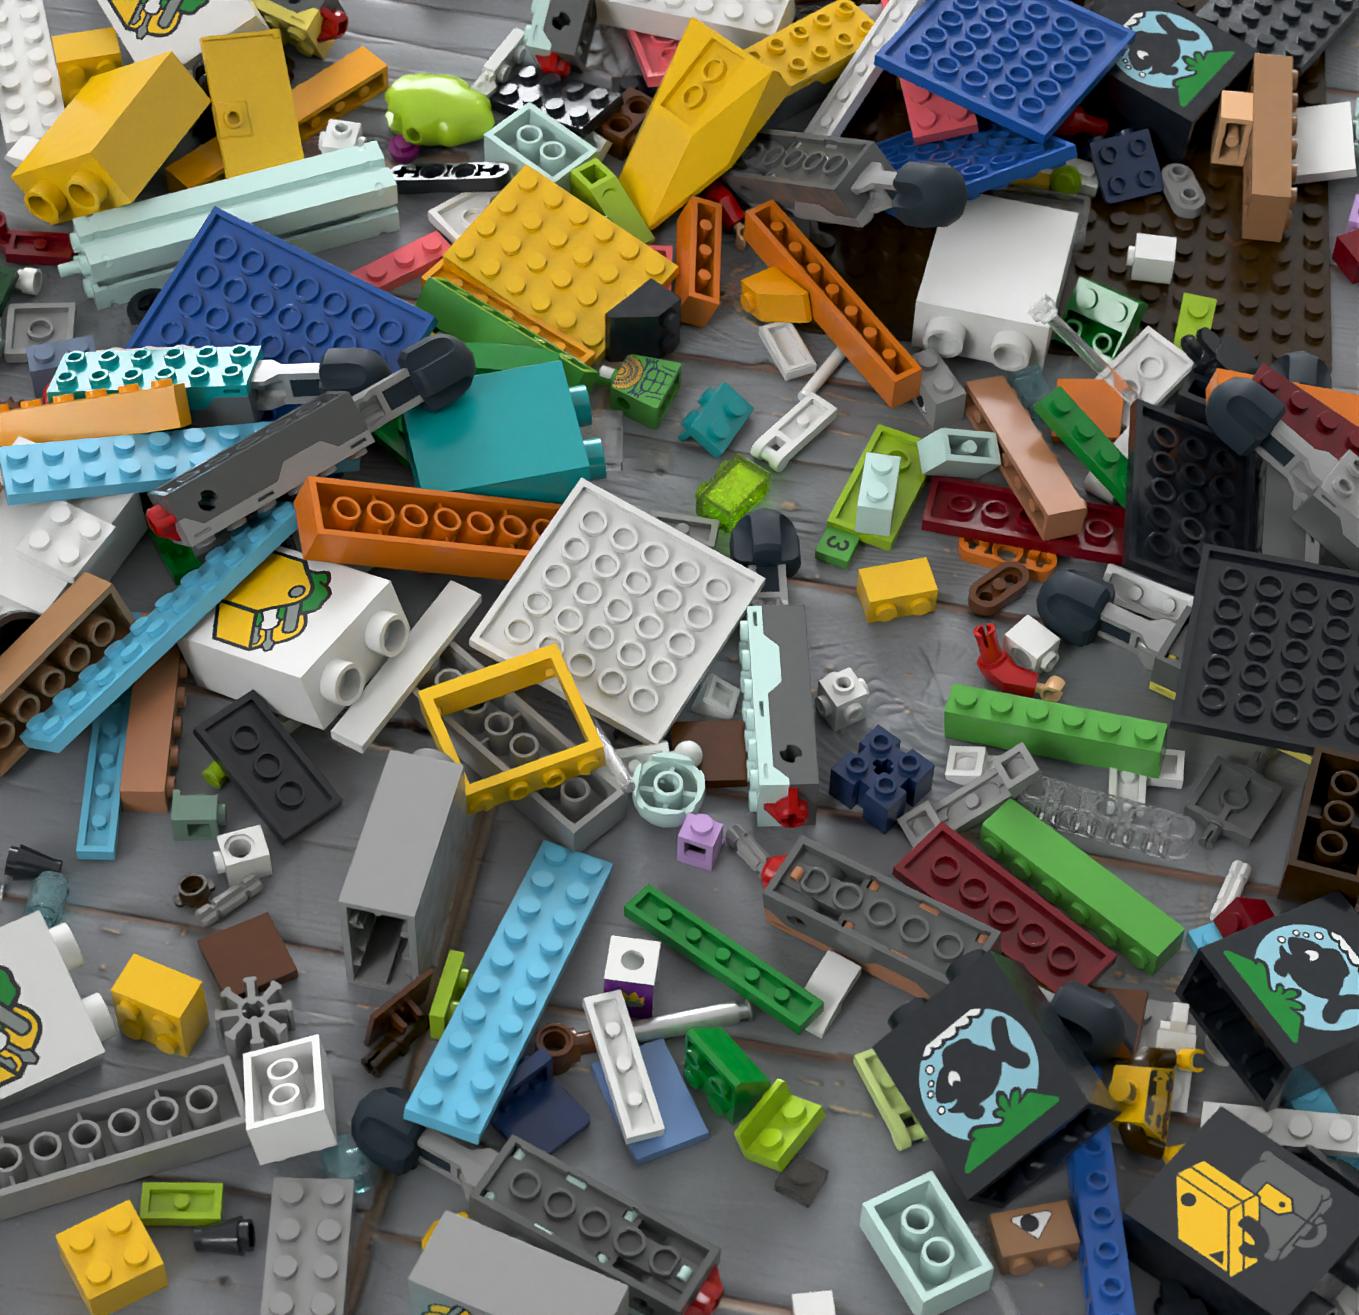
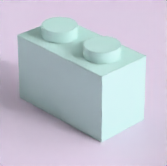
M940 428L917 442L922 475L977 479L1001 465L996 432Z
M866 452L857 505L855 532L890 536L901 457Z

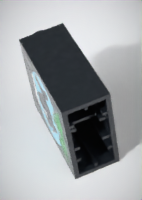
M1095 0L1089 8L1090 11L1137 33L1135 42L1078 106H1081L1085 112L1092 116L1107 119L1108 125L1118 131L1133 128L1134 132L1148 129L1154 151L1174 163L1183 164L1213 131L1222 90L1246 92L1254 53H1259V50L1170 0Z
M1339 890L1199 948L1175 992L1182 1003L1189 1004L1190 1014L1266 1112L1359 1070V912H1356Z
M977 949L962 955L949 966L946 971V977L950 983L928 1000L924 997L915 998L897 1008L888 1019V1025L892 1031L872 1046V1049L966 1199L1003 1209L1121 1115L1122 1111L1022 962L990 950L986 952L983 949Z

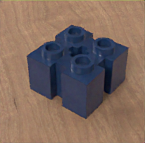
M878 724L859 742L858 754L849 751L831 768L829 794L850 810L859 805L863 808L862 818L880 832L886 834L898 823L897 819L904 815L905 803L914 807L931 791L935 764L914 749H911L908 753L901 751V740Z

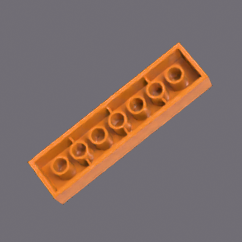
M308 476L294 500L303 560L509 581L562 506V504L316 476Z

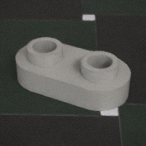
M1183 164L1167 165L1162 170L1161 175L1164 184L1163 192L1171 209L1182 218H1195L1199 216L1204 208L1205 196L1192 170Z

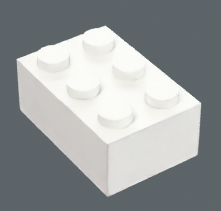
M319 1034L243 1054L246 1131L260 1165L283 1161L290 1157L313 1151H321L338 1145L332 1068Z

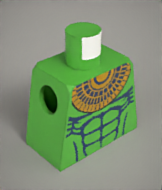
M631 354L626 357L620 370L603 365L599 370L600 374L597 378V385L610 389V407L612 410L657 431L681 386L682 364Z

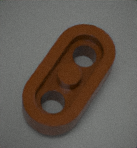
M1007 561L1001 563L970 586L968 594L969 607L980 615L987 616L997 613L1026 592L1030 577L1029 571L1018 562Z

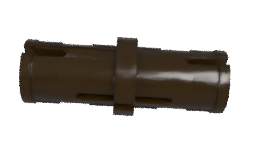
M422 1011L421 1020L418 1022L415 1021L410 1013L403 1019L407 1023L405 1033L399 1032L396 1028H389L383 1033L384 1038L361 1059L363 1067L369 1073L375 1070L372 1074L378 1078L400 1055L405 1056L410 1051V1045L426 1029L430 1028L429 1017L425 1012Z

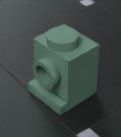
M173 789L171 823L174 840H217V836L220 835V826L227 825L226 803H219L218 795H207L204 793L181 795V789Z

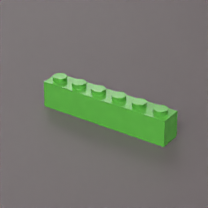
M428 276L415 306L436 317L438 323L433 330H442L446 334L452 335L465 343H499L559 352L568 387L585 385L589 396L600 372L446 278Z
M955 683L952 684L944 710L945 738L1007 750L1023 742L1029 753L1033 755L1110 769L1111 767L1118 769L1117 771H1127L1136 775L1159 779L1166 753L1168 724Z
M1011 797L982 824L979 845L988 856L1000 860L1011 869L1017 878L1026 880L1038 889L1046 900L1058 904L1068 912L1075 922L1084 924L1096 933L1104 944L1110 947L1113 946L1125 955L1134 967L1143 969L1153 976L1181 948L1186 928Z

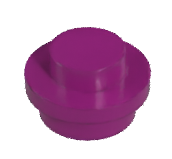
M397 135L389 141L388 152L397 163L408 164L417 158L420 152V145H413L407 142L402 135Z

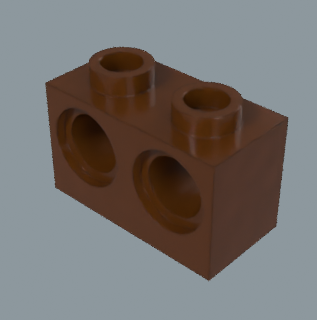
M631 86L622 93L624 105L594 130V132L612 142L607 153L620 161L628 157L653 98Z

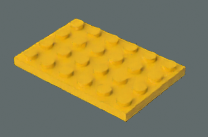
M527 164L442 255L443 260L519 309L537 316L596 352L593 363L595 366L605 357V314L650 278L666 288L679 274L678 265Z

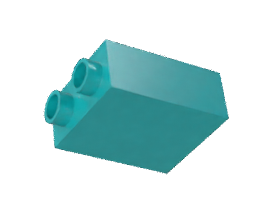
M561 360L474 375L471 386L459 399L435 413L424 410L420 405H417L401 414L402 431L415 488L563 504L581 478L589 482L607 478L605 456L600 438L583 440L579 428L592 425L591 406L586 386L568 387Z

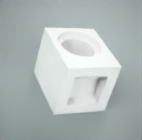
M1026 615L1004 634L1002 649L1010 655L1016 666L1040 675L1043 671L1049 672L1058 662L1060 638L1030 615Z
M261 825L217 836L219 851L213 852V858L218 874L225 872L229 886H233L236 883L239 884V881L250 873H254L258 878L273 875L270 853ZM246 855L245 857L237 858V856Z

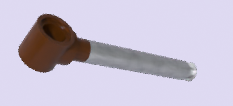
M745 999V1003L741 1004L731 1001L632 1021L631 1023L637 1042L641 1044L660 1038L665 1039L685 1035L691 1028L724 1027L739 1024L740 1019L748 1018L751 1021L753 1011L749 1000ZM554 1022L543 1025L535 1036L534 1053L543 1047L553 1058V1076L567 1072L572 1063L581 1061L582 1055L597 1053L591 1030L576 1033L574 1027L568 1028L564 1024ZM557 1047V1048H559V1049H561V1050H560V1051H550V1050H548L547 1048Z

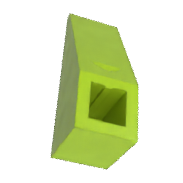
M597 157L570 171V194L600 214L608 216L616 225L646 245L655 242L653 234L617 177Z

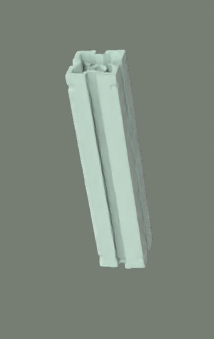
M375 140L364 143L361 147L352 146L104 210L93 213L90 217L81 216L73 218L74 233H70L69 237L74 253L78 252V255L73 257L74 261L57 265L61 278L74 274L85 276L86 279H82L86 297L87 299H94L97 310L111 307L114 303L118 305L127 303L136 293L145 289H162L214 206L310 254L380 236L382 232L391 233L399 231V212L396 207V203H398L397 184L389 167L385 166V158Z

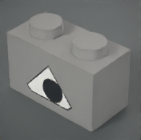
M932 347L911 355L923 369L920 395L912 400L933 431L963 420L966 392L936 349Z

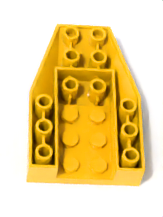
M693 16L652 100L618 178L650 230L656 228L685 205L691 196H696L729 170L792 89L774 70Z

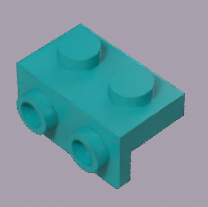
M723 382L716 389L709 387L697 400L700 407L697 411L695 409L690 411L682 420L681 425L684 429L677 437L683 442L692 436L715 458L725 451L755 409L726 382Z

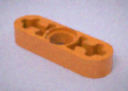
M959 537L958 555L968 563L994 569L1001 563L1007 562L1001 559L998 553L1010 551L1016 555V558L1010 561L1024 565L1029 571V580L1045 582L1056 572L1057 557L1055 554ZM972 543L979 544L975 549L969 548ZM989 547H992L991 555L987 554ZM1023 556L1027 557L1025 564L1022 563ZM1039 562L1045 563L1042 568L1037 567L1036 565H1038Z

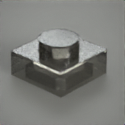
M796 1154L774 1183V1190L809 1208L828 1179L829 1171Z

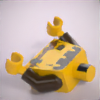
M1142 1047L1128 1059L1127 1065H1115L1112 1082L1109 1085V1093L1122 1111V1114L1114 1119L1111 1124L1118 1129L1125 1148L1152 1159L1160 1160L1163 1158L1164 1163L1167 1164L1185 1145L1165 1146L1176 1072L1172 1068L1177 1065L1182 1071L1202 1072L1204 1068L1193 1066L1192 1057L1194 1054H1205L1203 1050L1182 1048L1176 1053L1175 1049Z

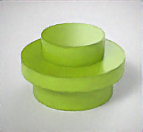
M1065 165L1052 171L1049 183L1051 189L1057 195L1070 197L1079 191L1082 185V178L1075 167Z

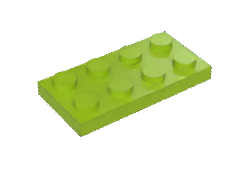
M878 424L827 519L826 529L830 526L859 536L861 542L891 552L930 476L922 475L917 442L922 438ZM866 452L901 457L890 536L855 532L857 505Z

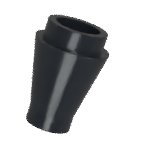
M23 844L20 847L11 846L6 860L4 875L12 876L13 881L58 882L63 860L52 858Z
M238 1216L204 1227H195L193 1233L195 1250L197 1252L208 1251L236 1256H244L245 1252H253L256 1242L254 1223L252 1219H243L242 1216Z

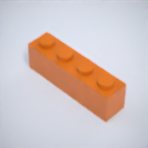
M691 196L677 219L675 264L679 266V274L675 277L674 294L681 298L680 321L704 328L719 306L722 204L696 196Z

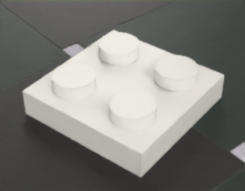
M58 500L51 504L17 545L15 551L17 557L73 584L85 571L88 572L118 534L116 526L63 500Z

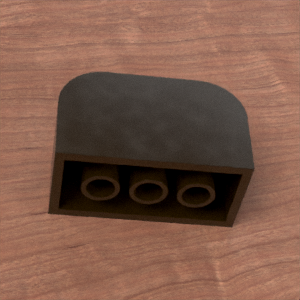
M1316 744L1302 790L1277 899L1303 905L1339 890L1355 909L1359 897V755Z

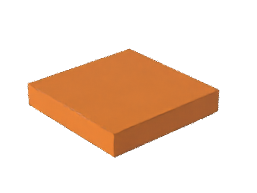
M1057 378V387L1061 386L1109 440L1114 443L1122 432L1126 389L1125 380ZM1052 430V442H1063Z

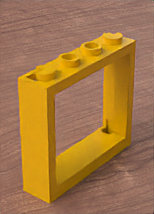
M557 643L418 691L421 711L438 751L447 754L458 764H461L441 717L553 677H557L586 740V743L471 784L465 774L467 816L484 809L489 811L495 805L509 800L523 799L534 791L546 787H556L565 780L579 775H589L591 771L606 766L604 745Z

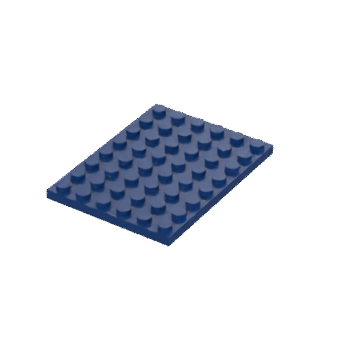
M214 206L124 349L142 348L145 346L156 348L175 347L176 345L194 346L195 348L204 346L234 347L244 344L247 346H262L265 360H274L280 364L320 363L321 357L329 348L356 347L372 350L386 360L393 374L400 370L397 362L399 353L425 337L430 336L438 320L426 311ZM285 404L272 410H265L261 422L276 421L304 404ZM345 472L332 473L324 478L341 479Z

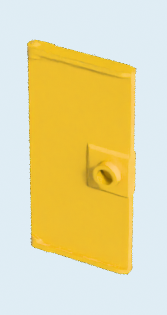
M273 28L257 32L205 36L199 39L226 179L304 159L280 29Z

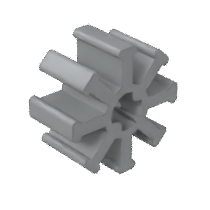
M255 976L243 979L246 996L244 999L233 993L230 987H226L220 993L223 1011L219 1009L214 1010L217 1035L219 1040H223L225 1037L227 1053L234 1059L239 1058V1053L248 1043L251 1045L252 1052L264 1049V1041H268L274 1046L289 1042L287 1029H295L292 1001L288 999L284 1002L282 985L272 980L270 982V987L261 997H259L257 978Z

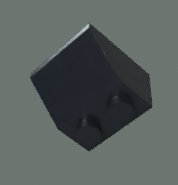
M650 278L605 314V359L609 362H624L626 357L631 354L661 359L667 353H672L680 343L681 298Z

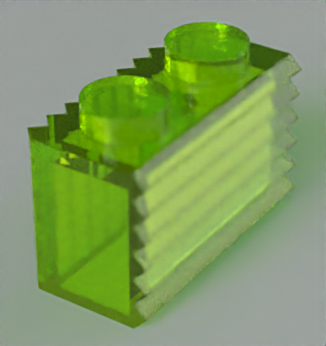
M736 453L730 461L725 460L720 464L715 476L709 482L704 481L695 492L696 514L702 516V518L720 520L719 529L729 533L736 523L770 491L771 473Z

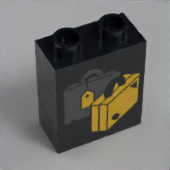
M1222 1106L1123 1210L1122 1222L1128 1259L1162 1283L1163 1280L1167 1279L1181 1282L1183 1289L1186 1290L1190 1299L1200 1298L1207 1312L1212 1315H1338V1307L1333 1305L1332 1302L1342 1290L1348 1286L1359 1293V1197Z

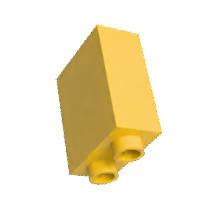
M172 51L92 76L10 177L24 192V202L28 210L40 220L49 222L51 226L72 220L73 218L133 203L211 100Z

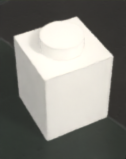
M1137 233L1135 246L1128 247L1126 265L1132 266L1131 280L1170 284L1175 263L1177 238Z

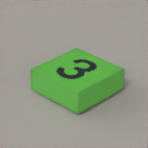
M828 526L815 550V559L847 569L860 545V537Z

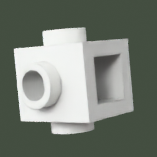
M330 119L326 132L321 131L319 150H321V153L325 154L352 146H363L364 143H367V138L362 137L361 123Z
M848 667L839 672H831L818 681L815 704L819 713L835 732L866 717L867 699L870 693L865 681L862 678H857L852 669Z

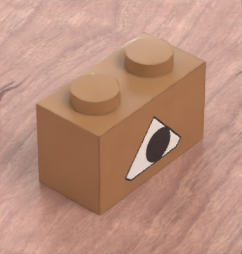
M1067 1199L989 1214L986 1235L998 1275L1011 1273L1012 1275L1019 1276L1029 1273L1034 1268L1044 1266L1060 1268L1076 1260L1080 1239Z

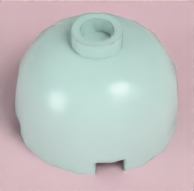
M674 752L658 753L652 756L651 761L646 762L643 766L641 763L636 767L632 777V800L640 816L649 823L662 828H676L683 825L688 813L694 815L699 813L705 798V778L703 772L693 765V760L689 757Z

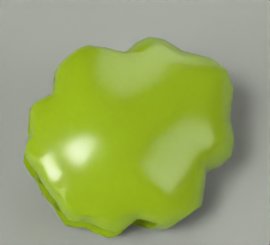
M430 73L407 74L401 76L385 92L384 99L388 103L385 120L390 130L398 135H402L407 142L413 145L457 147L483 139L484 134L495 125L489 99L481 92L473 90L465 80L458 76Z

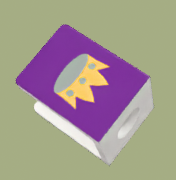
M611 935L603 993L621 989L631 1018H652L655 982H658L661 942Z

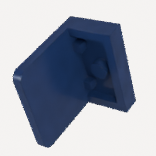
M1133 128L1125 129L1115 133V137L1105 139L1104 135L1086 140L1087 145L1077 152L1079 159L1093 163L1103 201L1108 205L1159 193L1164 189L1162 175L1148 129L1135 132Z
M542 1047L533 1055L528 1054L520 1059L491 1117L490 1123L507 1141L513 1134L552 1155L589 1127L590 1115L553 1078V1058Z

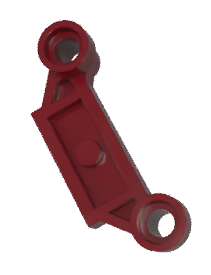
M0 211V252L5 255L7 263L57 266L74 261L73 257L78 255V252L74 253L69 237L70 233L11 230L8 228L5 214Z

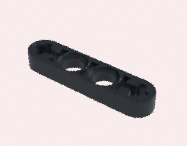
M504 162L401 164L390 170L397 184V193L496 192L503 190L512 180L509 166Z

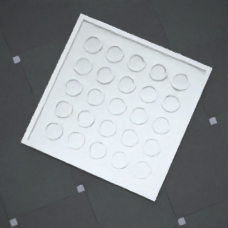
M581 478L469 639V646L500 663L557 643L588 713L644 744L657 745L663 741L746 614L747 606H751L765 584V578ZM557 677L537 683L567 700Z

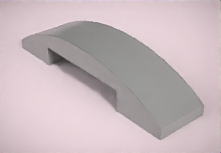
M1021 742L992 760L994 768L936 804L932 805L927 800L898 818L897 821L912 847L914 848L941 821L958 834L968 830L990 817L1010 797L1015 799L1041 774V771L1024 743Z

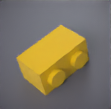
M927 557L858 569L856 591L867 623L887 622L894 618L911 615L920 616L935 611L938 588Z

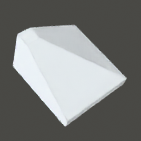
M711 673L696 697L691 710L698 714L731 720L741 690Z

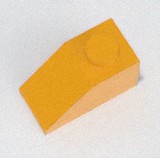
M775 266L740 280L742 288L740 301L742 307L761 322L808 323L812 321L809 293Z

